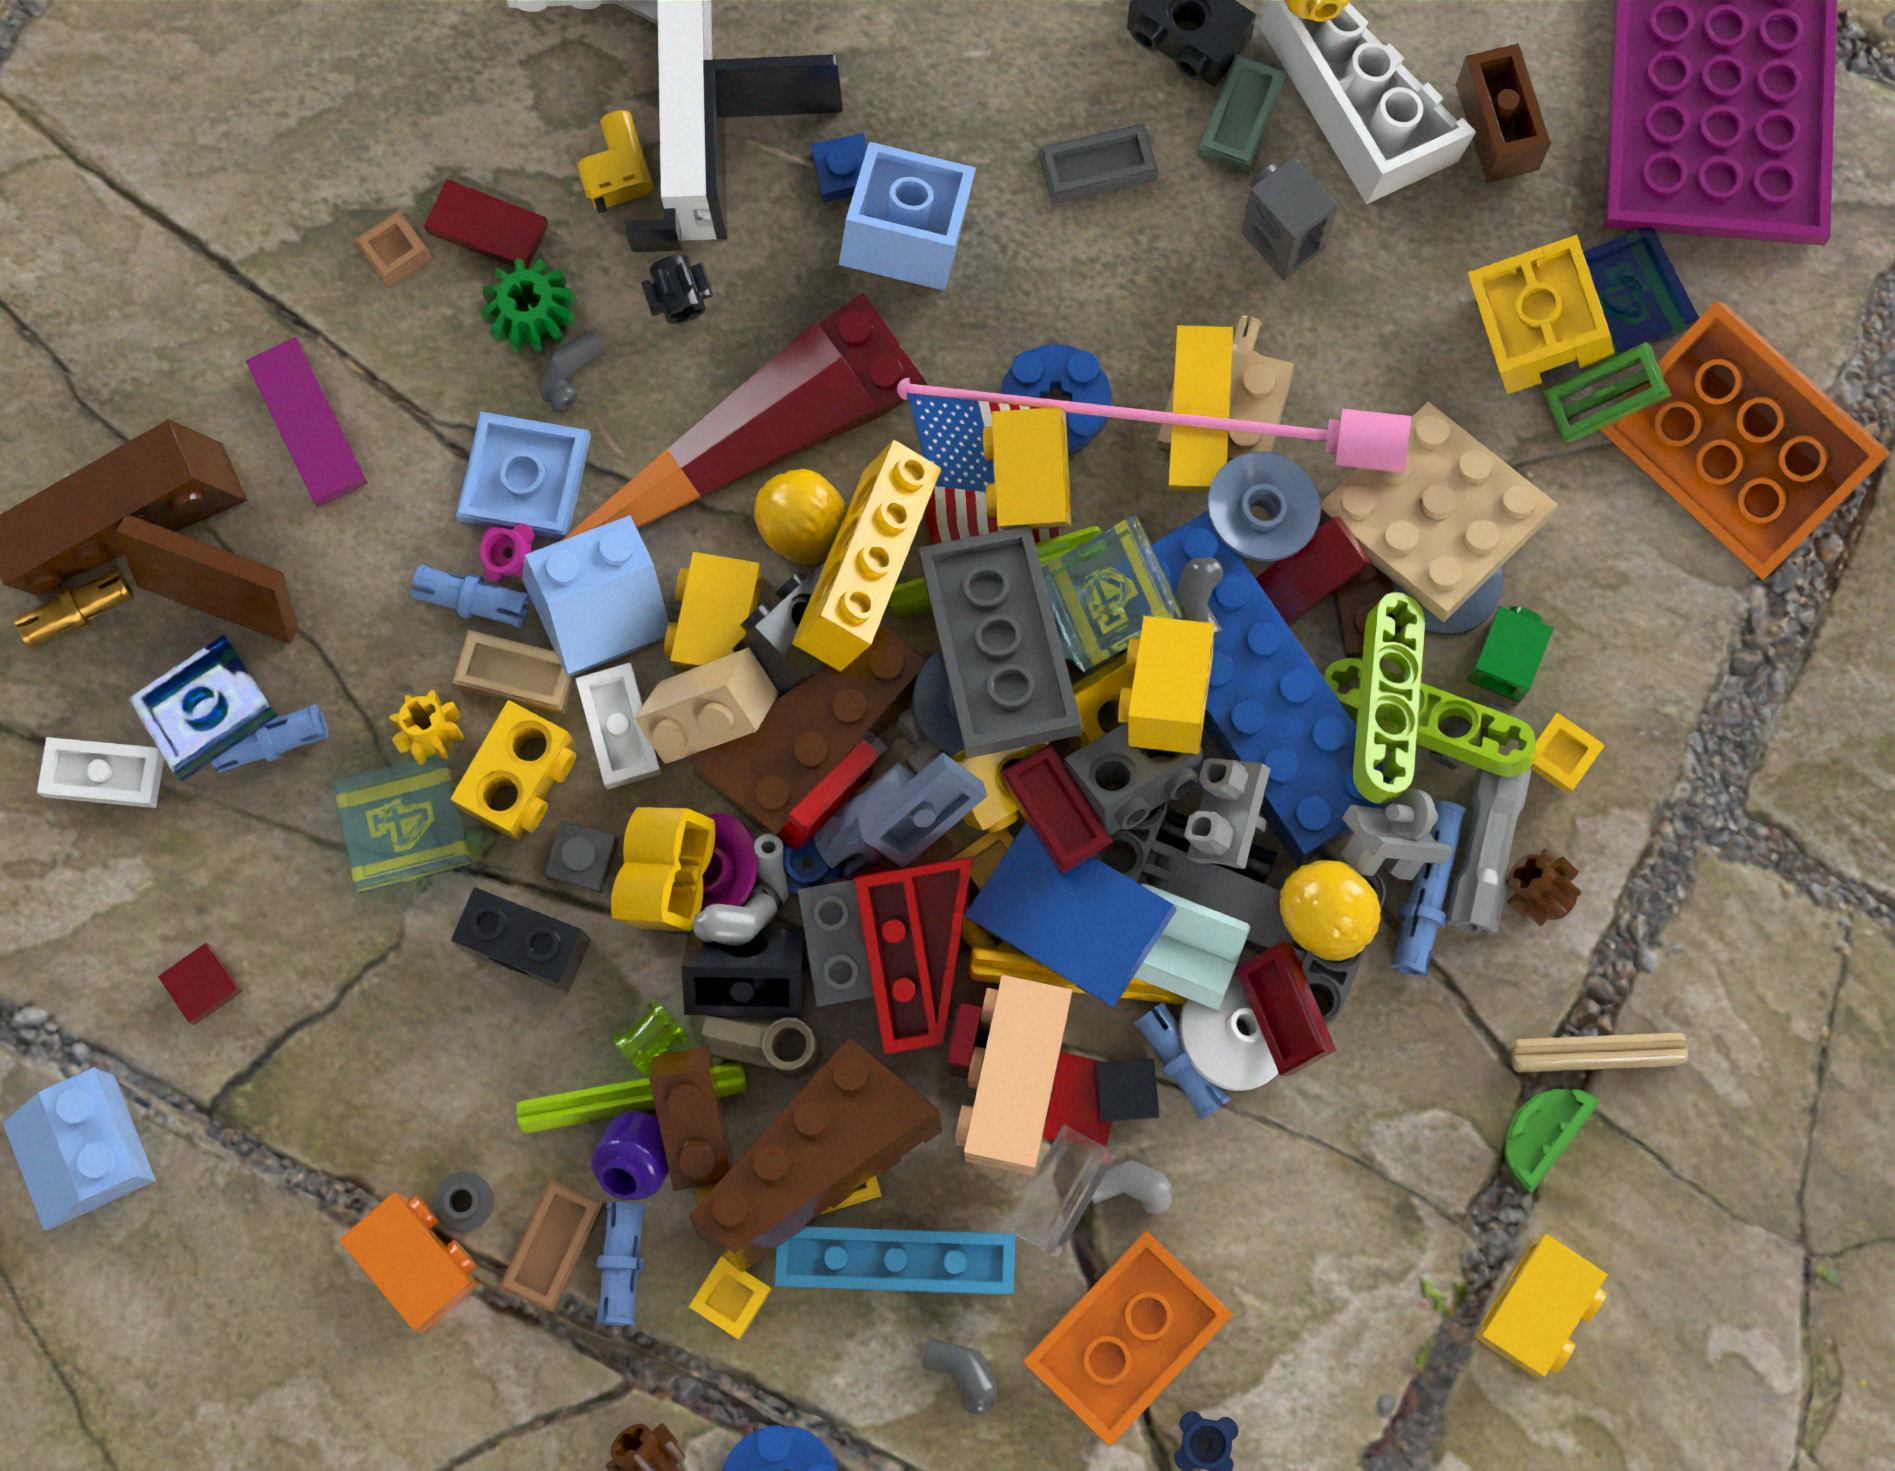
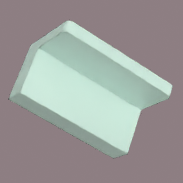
M1141 884L1174 904L1177 911L1134 977L1219 1011L1249 934L1250 925L1151 885Z

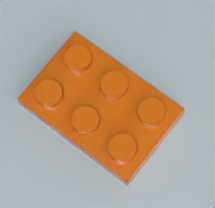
M1146 1230L1022 1362L1110 1448L1234 1314Z

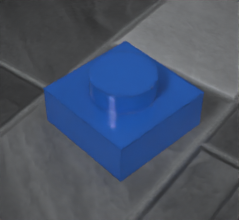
M864 133L811 144L823 203L852 197L867 150Z

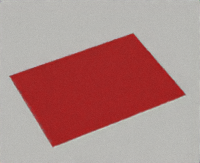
M1063 1052L1060 1053L1043 1138L1106 1152L1112 1122L1099 1123L1094 1064L1105 1061Z

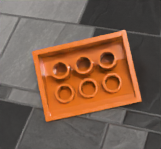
M1715 301L1657 363L1660 365L1663 373L1662 377L1665 384L1668 385L1672 396L1599 429L1762 580L1784 561L1891 453L1722 301ZM1646 383L1632 390L1623 400L1651 388V383Z

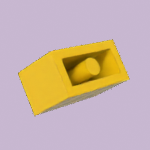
M1061 407L993 411L992 427H984L985 460L994 461L995 483L986 485L988 517H997V526L1003 530L1031 525V529L1072 526L1066 413Z
M692 552L689 569H680L676 583L675 600L682 602L678 623L669 622L664 642V655L671 656L670 661L676 674L734 653L732 648L747 634L740 625L759 606L764 582L760 563Z
M1150 616L1143 617L1140 639L1130 638L1127 650L1126 673H1135L1133 687H1122L1118 709V722L1128 723L1129 747L1199 754L1213 660L1214 623Z
M1548 1234L1536 1236L1473 1337L1534 1378L1545 1377L1549 1370L1557 1374L1564 1367L1576 1344L1569 1340V1337L1580 1319L1589 1323L1603 1304L1607 1293L1600 1289L1608 1274Z

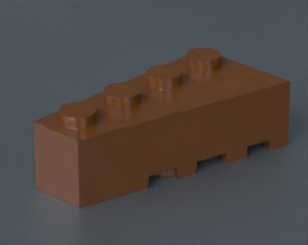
M167 419L0 514V577L3 584L33 595L45 594L60 587L63 581L124 555L116 530L125 515H131L177 532L247 501L223 443Z
M883 626L876 631L872 644L844 670L840 672L830 665H826L774 701L756 732L706 749L689 760V763L700 780L764 834H773L780 838L781 833L785 830L783 828L788 821V814L863 739L871 745L913 698L916 678L927 660L886 626Z
M848 1037L691 1212L689 1217L697 1235L742 1273L806 1228L805 1224L830 1206L835 1208L852 1195L851 1191L877 1173L883 1174L901 1161V1156L921 1142L927 1143L942 1132L939 1109Z

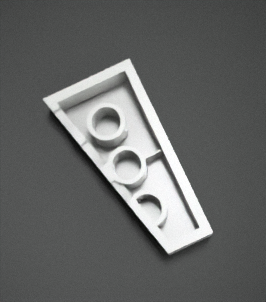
M1269 0L1259 27L1366 204L1459 162L1476 131L1463 117L1457 121L1441 104L1443 97L1428 82L1423 86L1402 65L1404 57L1390 43L1387 46L1383 45L1366 28L1368 21L1350 3L1335 18L1318 22L1295 16L1289 11L1285 0Z

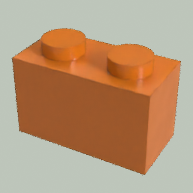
M393 1192L341 1237L339 1241L413 1331L426 1333L480 1286L470 1273L477 1267V1264L456 1240H453L448 1245L433 1229L439 1222V1219L418 1195L409 1200L405 1195Z

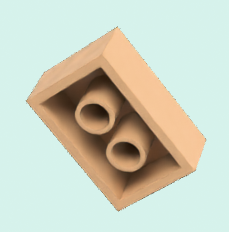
M1007 975L1001 976L999 990L987 988L980 1019V1030L989 1032L986 1048L974 1047L967 1080L969 1082L968 1088L977 1089L973 1107L962 1105L955 1135L956 1146L965 1147V1162L1034 1177L1072 989Z

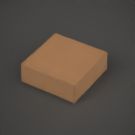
M399 210L354 240L360 252L387 289L433 259L430 251Z

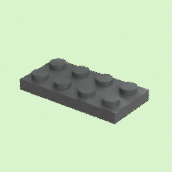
M1031 525L918 548L920 564L966 759L1082 735L1081 720Z

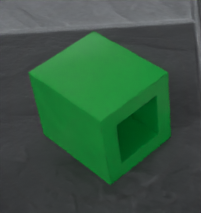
M1500 606L1490 621L1466 682L1520 703L1531 688L1554 627L1541 623L1542 617L1529 609L1517 606L1506 609Z

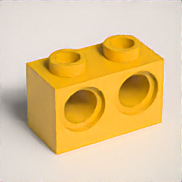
M508 700L450 800L460 811L520 842L526 830L532 833L542 821L548 807V802L544 801L554 781L563 782L571 771L577 755L576 752L572 751L576 743L568 731ZM532 738H542L547 741L546 750L540 758L534 761L520 759V749L526 741ZM503 787L516 788L518 796L511 808L504 811H495L491 808V800L497 790Z

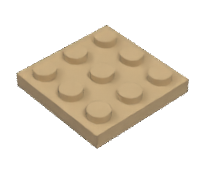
M1428 401L1411 417L1404 473L1357 468L1321 502L1320 521L1325 524L1332 517L1340 516L1369 556L1372 564L1442 622H1445L1554 515L1558 504Z

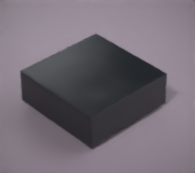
M1154 1058L1097 1062L1094 1064L1099 1123L1159 1118Z

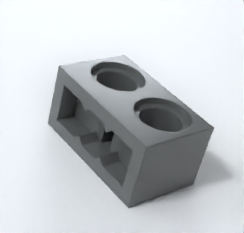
M1295 156L1279 167L1274 163L1268 165L1251 181V189L1248 203L1245 206L1246 213L1241 232L1283 281L1326 248L1338 206Z
M1123 723L1065 757V767L1108 835H1111L1121 828L1127 830L1139 825L1146 819L1151 810L1170 799L1180 800L1190 794L1200 782L1199 776L1202 768L1203 750L1200 747L1199 754L1129 747L1128 723ZM1157 756H1166L1171 758V760L1166 762H1157L1152 760L1151 758ZM1111 784L1124 787L1117 791L1103 789L1104 786Z
M855 880L797 889L816 1005L822 1006L874 997Z

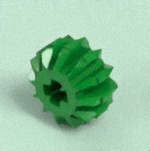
M516 257L514 262L515 272L508 274L505 270L496 268L494 276L499 285L483 286L482 294L488 304L482 307L481 315L485 323L492 324L490 332L497 342L508 339L511 350L517 354L524 348L527 342H530L534 352L541 354L544 347L543 339L548 337L552 342L561 344L563 336L558 327L573 326L575 318L572 311L568 308L575 305L576 298L572 289L565 288L567 280L559 269L548 273L549 269L546 262L539 258L532 268L527 270L523 260ZM537 301L538 305L533 308L528 302ZM524 304L529 308V311H520L519 308Z

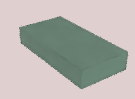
M1235 54L1199 146L1198 156L1249 174L1284 84L1287 71Z

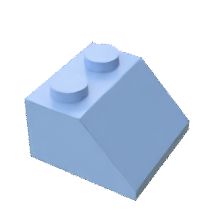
M869 142L845 221L839 265L946 291L976 168Z
M630 515L525 554L522 581L567 678L665 640L669 620L654 564Z
M94 1067L38 1092L2 1122L43 1230L48 1231L156 1182L119 1085L113 1074Z

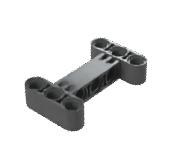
M1168 801L1156 807V814L1149 820L1142 821L1131 829L1125 830L1121 828L1109 835L1113 841L1111 847L1094 856L1096 859L1103 862L1102 857L1109 850L1116 848L1124 849L1131 854L1135 865L1130 871L1123 873V875L1138 884L1145 883L1248 923L1250 931L1243 948L1261 954L1278 943H1292L1310 988L1322 992L1328 999V1013L1322 1016L1326 1026H1330L1337 1018L1344 1006L1367 945H1365L1361 952L1343 963L1325 960L1301 947L1293 939L1283 923L1279 904L1281 898L1280 890L1213 863H1195L1187 858L1186 852L1156 840L1165 818ZM1377 872L1374 876L1361 875L1378 895V901L1382 909L1386 895L1383 879Z

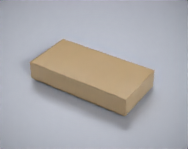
M468 630L452 683L459 689L507 701L510 700L515 703L564 715L575 675L567 678L555 651Z

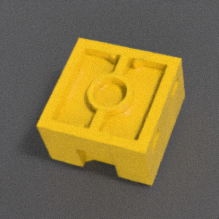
M1577 235L1467 272L1507 395L1542 383L1540 373L1573 361H1577L1580 370L1615 357L1611 334Z

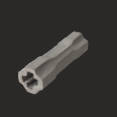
M1532 766L1523 774L1513 777L1496 775L1477 767L1471 795L1473 811L1460 873L1453 881L1445 923L1452 925L1455 929L1487 935L1498 933L1506 895L1504 879L1517 817L1525 804Z

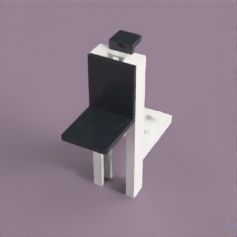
M506 0L509 8H519L528 12L541 11L547 6L571 5L578 9H594L601 4L615 3L658 25L660 173L664 219L630 220L626 222V235L632 252L682 251L681 241L727 239L725 118L840 113L843 111L837 55L713 59L711 0Z

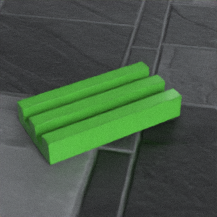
M1645 342L1543 391L1564 442L1572 443L1672 396L1668 385L1664 382L1660 365L1656 363L1654 351L1649 343ZM1642 362L1644 370L1563 407L1562 399ZM1650 382L1652 385L1651 388L1572 425L1569 422L1570 419Z

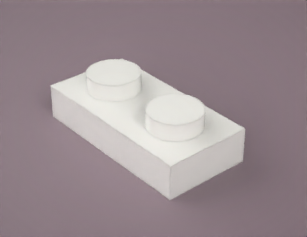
M631 663L575 678L606 789L609 790L661 775L662 771L656 750L635 721V717L641 710L643 702Z
M46 737L37 793L44 798L156 808L165 752L157 747Z

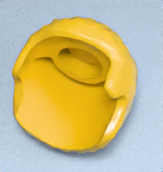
M808 469L789 470L768 480L758 491L753 508L757 529L765 543L774 552L799 566L815 565L827 559L848 506L839 492L819 473Z
M1331 860L1316 861L1301 866L1285 880L1284 887L1280 891V913L1286 929L1301 947L1325 960L1341 961L1354 957L1365 948V945L1372 942L1374 935L1378 932L1381 919L1378 895L1366 879L1349 864Z

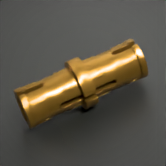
M115 567L111 571L75 589L67 586L58 590L59 597L22 615H17L13 619L17 627L21 626L18 632L25 644L32 650L37 645L74 627L80 631L90 626V619L127 601L133 600L134 594L131 589H127L130 585L121 570Z

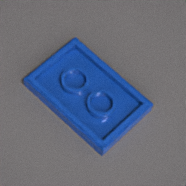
M1026 822L965 913V916L972 923L1113 1009L1177 909L1174 904L1095 857L1090 858L1061 876Z

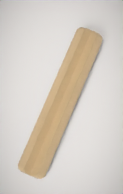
M1682 1033L1518 1039L1511 1045V1062L1516 1072L1680 1066L1686 1063L1688 1058L1687 1041Z

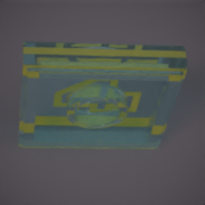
M1135 515L1042 567L1052 611L1076 666L1083 671L1127 648L1130 638L1140 639L1144 616L1179 619L1184 616L1141 521Z
M439 755L426 758L423 765H418L416 761L333 781L355 889L360 894L472 866L460 810L450 800L455 787L448 759L444 760Z

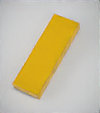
M1177 325L1173 413L1229 419L1233 327ZM1172 424L1169 469L1170 492H1209L1216 474L1227 463L1229 430Z

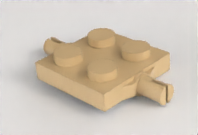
M1240 316L1233 339L1229 419L1279 425L1294 374V363L1265 357L1253 351L1262 323L1260 320L1252 317L1247 336L1245 337L1248 328V316ZM1174 383L1165 412L1173 413ZM1162 423L1157 439L1158 448L1171 450L1172 424ZM1229 431L1227 463L1237 456L1250 452H1272L1276 436ZM1191 492L1193 495L1200 497L1201 493L1199 492ZM1203 493L1204 498L1208 497V493Z

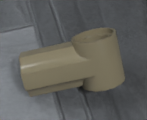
M753 1016L705 1017L700 1047L710 1045L712 1057L777 1071L788 1078H800L810 1074L820 1060L821 1047L817 1037L803 1021L796 1018L779 1019L775 1017ZM794 1034L805 1037L806 1050L798 1060L793 1062L779 1060L777 1049L780 1042L786 1036Z

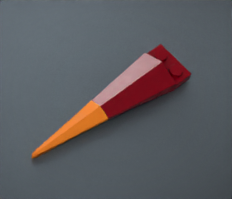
M862 293L820 323L815 321L561 541L629 515L638 529L748 475L884 416L905 401L897 393L898 383L902 379L910 378V384L927 386V383L868 298Z

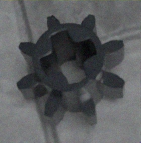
M672 255L658 260L649 268L652 279L643 281L641 285L652 316L664 313L668 323L679 324L693 320L704 313L706 307L703 299L712 297L713 292L702 262L691 266L687 256Z

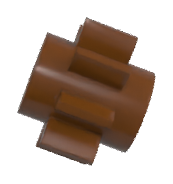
M1543 849L1540 855H1526L1514 864L1509 878L1506 879L1505 883L1516 892L1507 903L1523 918L1529 916L1539 926H1543L1546 919H1561L1570 913L1576 904L1577 896L1581 895V891L1571 882L1576 878L1579 871L1564 856L1556 858L1548 849Z
M635 1424L623 1430L615 1438L610 1450L613 1460L606 1464V1468L609 1471H681L678 1463L683 1461L686 1455L678 1447L677 1439L665 1424H659L653 1432L645 1424Z

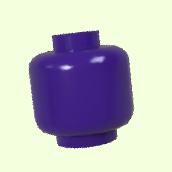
M638 1111L621 1113L610 1121L591 1155L592 1171L601 1187L611 1196L622 1200L647 1199L659 1191L669 1169L658 1118Z

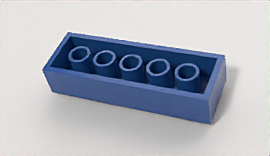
M1205 511L1142 550L1172 619L1183 620L1174 605V595L1183 567L1196 557H1212L1218 560L1223 568V580L1213 588L1208 601V606L1223 632L1214 639L1213 660L1203 727L1226 760L1263 763L1270 768L1260 812L1297 867L1353 832L1342 819L1351 805L1387 809L1392 801L1386 804L1373 803L1365 799L1358 792L1354 784L1353 764L1357 726L1240 555L1227 547L1217 536L1210 523L1208 511ZM1129 558L1113 568L1112 573L1132 580L1136 585L1140 596L1122 605V607L1141 634L1143 617L1156 616ZM1111 579L1110 585L1126 591L1116 597L1118 601L1133 594L1130 586ZM1380 762L1374 769L1382 772L1383 782L1388 784L1392 779L1384 775L1383 764Z

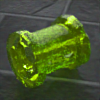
M655 999L648 1004L649 1011L624 1034L617 1032L611 1037L612 1041L645 1077L650 1074L652 1056L662 1055L676 1041L684 1043L689 1038L685 1031Z

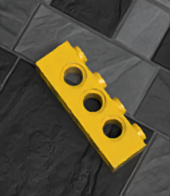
M893 440L864 469L792 641L793 645L841 672L872 644L941 471L939 466Z
M1127 652L1072 684L1081 720L1082 735L1067 738V751L1060 758L1064 766L1065 757L1123 724L1118 722L1122 687H1133L1135 674L1126 673ZM1109 701L1114 706L1116 716L1113 725L1108 730L1103 731L1098 724L1097 717L1101 706ZM1050 741L966 759L963 749L950 757L982 780L987 797L963 817L967 826L982 831L988 828L989 832L993 833L1008 827L1019 819L1020 814L1017 811L1019 809L999 779L1001 769L1009 760L1015 759L1019 762L1047 746Z

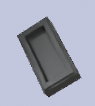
M1145 123L1039 147V158L1052 204L1158 179V169Z

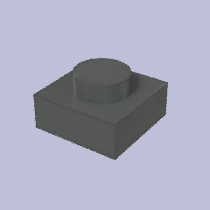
M561 821L544 876L552 881L602 894L618 844V838L616 835Z

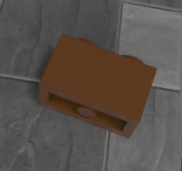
M1519 43L1465 56L1455 86L1467 123L1476 131L1472 139L1486 183L1538 171L1551 141Z
M710 1045L652 1056L649 1081L673 1191L718 1183L732 1168L733 1154Z

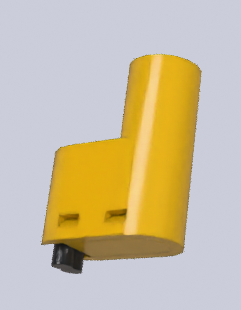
M626 110L613 111L603 116L600 120L608 150L585 157L577 163V170L585 195L592 200L594 209H597L598 213L606 212L607 207L647 195L654 189L652 177L632 115Z

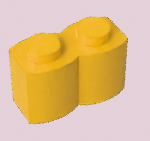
M637 807L632 813L625 831L623 845L625 863L617 874L612 890V919L638 929L690 932L693 929V919L700 912L702 906V875L710 863L714 850V819L688 808Z

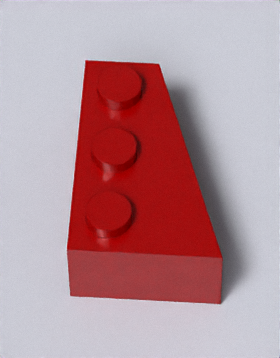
M974 856L859 875L854 878L884 1054L942 1045L946 1039Z

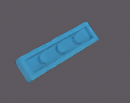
M806 1226L802 1231L776 1248L775 1286L1014 1295L1016 1234Z

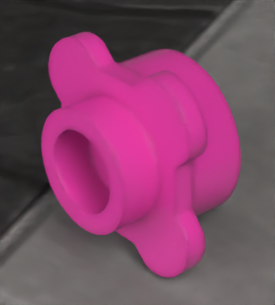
M519 523L513 529L490 527L484 532L480 546V557L485 565L484 574L487 579L493 582H501L506 576L517 575L519 578H522L524 556L531 553V542L535 537L534 531L529 525ZM508 548L513 550L510 558H507L505 555Z

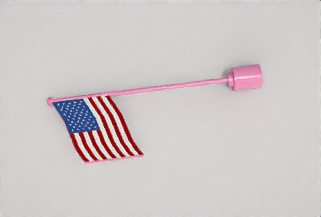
M910 378L902 379L897 386L898 395L904 400L909 399L922 449V457L941 468L926 506L927 525L933 545L1003 531V529L997 526V517H988L986 505V485L995 483L994 461L985 460L984 427H992L993 411L1061 407L1067 413L1327 441L1325 453L1336 454V466L1404 473L1411 425V416L1342 409L1341 420L1330 419L1328 430L917 385L910 384ZM1060 527L1032 529L1035 543L1060 536ZM1067 568L1068 573H1069V575H1070V577H1071V580H1072V582H1074L1073 577H1072V575H1071V573H1070V570H1069V568Z

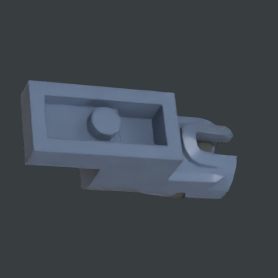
M944 753L940 754L917 775L897 763L863 794L854 797L846 805H842L837 813L829 818L813 834L815 845L822 858L832 869L846 859L847 866L843 869L845 878L850 879L860 872L871 869L885 856L904 868L987 797L984 782Z

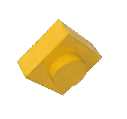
M1557 712L1536 740V755L1532 770L1569 795L1605 745Z
M721 1256L688 1307L738 1340H741L773 1289L748 1272L743 1271L741 1273Z

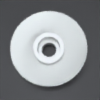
M1239 976L1232 977L1219 1011L1188 998L1186 999L1179 1019L1180 1041L1184 1052H1187L1192 1061L1191 1065L1203 1078L1227 1090L1247 1091L1266 1084L1278 1074ZM1237 1018L1246 1024L1249 1036L1239 1032L1236 1025Z

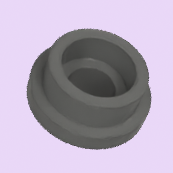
M458 1172L446 1177L437 1187L433 1199L434 1211L439 1221L447 1228L458 1232H468L482 1226L491 1215L494 1205L493 1193L489 1184L482 1177L470 1172ZM467 1190L472 1196V1205L467 1211L458 1213L453 1207V1198L459 1191Z

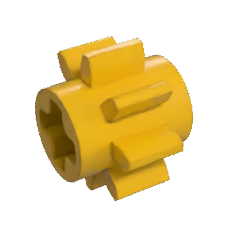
M430 690L427 696L413 698L410 695H406L405 703L401 707L399 714H391L389 716L393 726L399 731L392 738V741L400 753L411 749V753L418 765H423L426 758L441 757L447 760L449 758L448 751L451 749L454 741H461L464 738L458 725L454 723L461 717V714L454 702H449L442 706L435 690ZM431 724V726H430L429 728H427V729H425V730H422L425 726H428V725Z

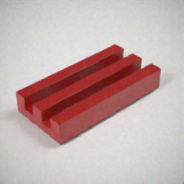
M863 739L788 814V821L784 825L783 829L785 830L781 833L780 839L794 851L797 848L800 850L814 836L813 834L855 794L858 788L870 779L878 759V751Z

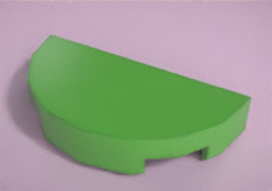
M1553 1089L1534 1095L1515 1111L1505 1132L1504 1155L1512 1177L1527 1194H1531L1601 1102L1600 1099L1578 1089Z

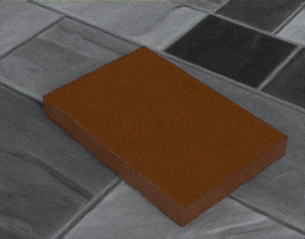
M125 515L116 533L137 587L288 644L291 643L298 630V624L283 572L134 516Z

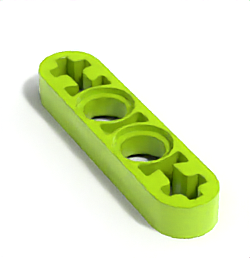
M1398 592L1385 595L1368 613L1365 623L1353 780L1358 792L1365 799L1378 804H1386L1393 801L1412 783L1415 766L1425 617L1421 606L1412 597ZM1389 613L1395 615V620L1387 615ZM1396 621V624L1404 628L1394 637L1393 642H1388L1395 635ZM1380 660L1394 662L1403 673V683H1393L1387 680L1380 670ZM1377 710L1387 711L1396 718L1399 724V734H1388L1378 726L1375 718ZM1385 752H1391V753L1384 759V757H1385ZM1383 759V773L1386 777L1392 779L1388 784L1383 782L1382 772L1374 769Z
M1355 658L1339 659L1326 669L1323 678L1351 719L1357 721L1362 660ZM1380 667L1383 676L1393 683H1403V675ZM1351 679L1359 681V689L1352 688L1347 695L1340 693L1339 685L1347 686ZM1421 683L1416 744L1505 777L1519 776L1528 771L1533 765L1536 755V739L1534 731L1529 724L1513 716ZM1377 710L1375 718L1378 726L1386 733L1399 734V724L1396 718L1387 711ZM1451 716L1463 717L1472 725L1471 730L1466 735L1458 738L1447 737L1441 733L1438 727L1444 719ZM1486 727L1488 728V738L1483 736L1482 746L1478 747L1482 728ZM1510 739L1519 741V750L1512 749L1508 756L1499 753V745L1505 746Z

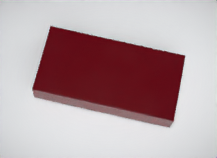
M446 179L424 227L427 234L514 267L517 257L523 260L528 270L549 224L544 216Z
M1337 516L1332 517L1318 528L1303 549L1290 557L1278 560L1255 579L1285 623L1290 627L1370 565L1372 561L1341 517Z
M1051 744L1000 772V781L1061 876L1111 847L1112 839Z
M1278 943L1235 968L1280 1076L1293 1075L1337 1051L1292 943Z
M961 1003V1006H957L946 1056L950 1075L968 1079L974 1047L978 1046L981 1032L980 1019L982 1007Z

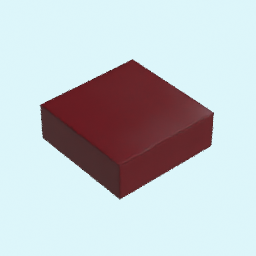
M204 943L157 976L188 1023L196 1025L243 992L213 947L208 943Z

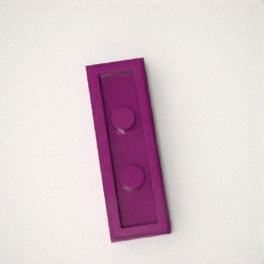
M294 337L246 360L315 505L320 507L367 484L368 482L298 339Z

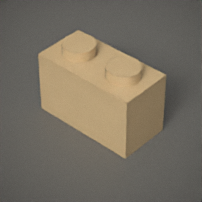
M748 647L659 681L635 717V721L662 761L667 764L756 732L779 692Z

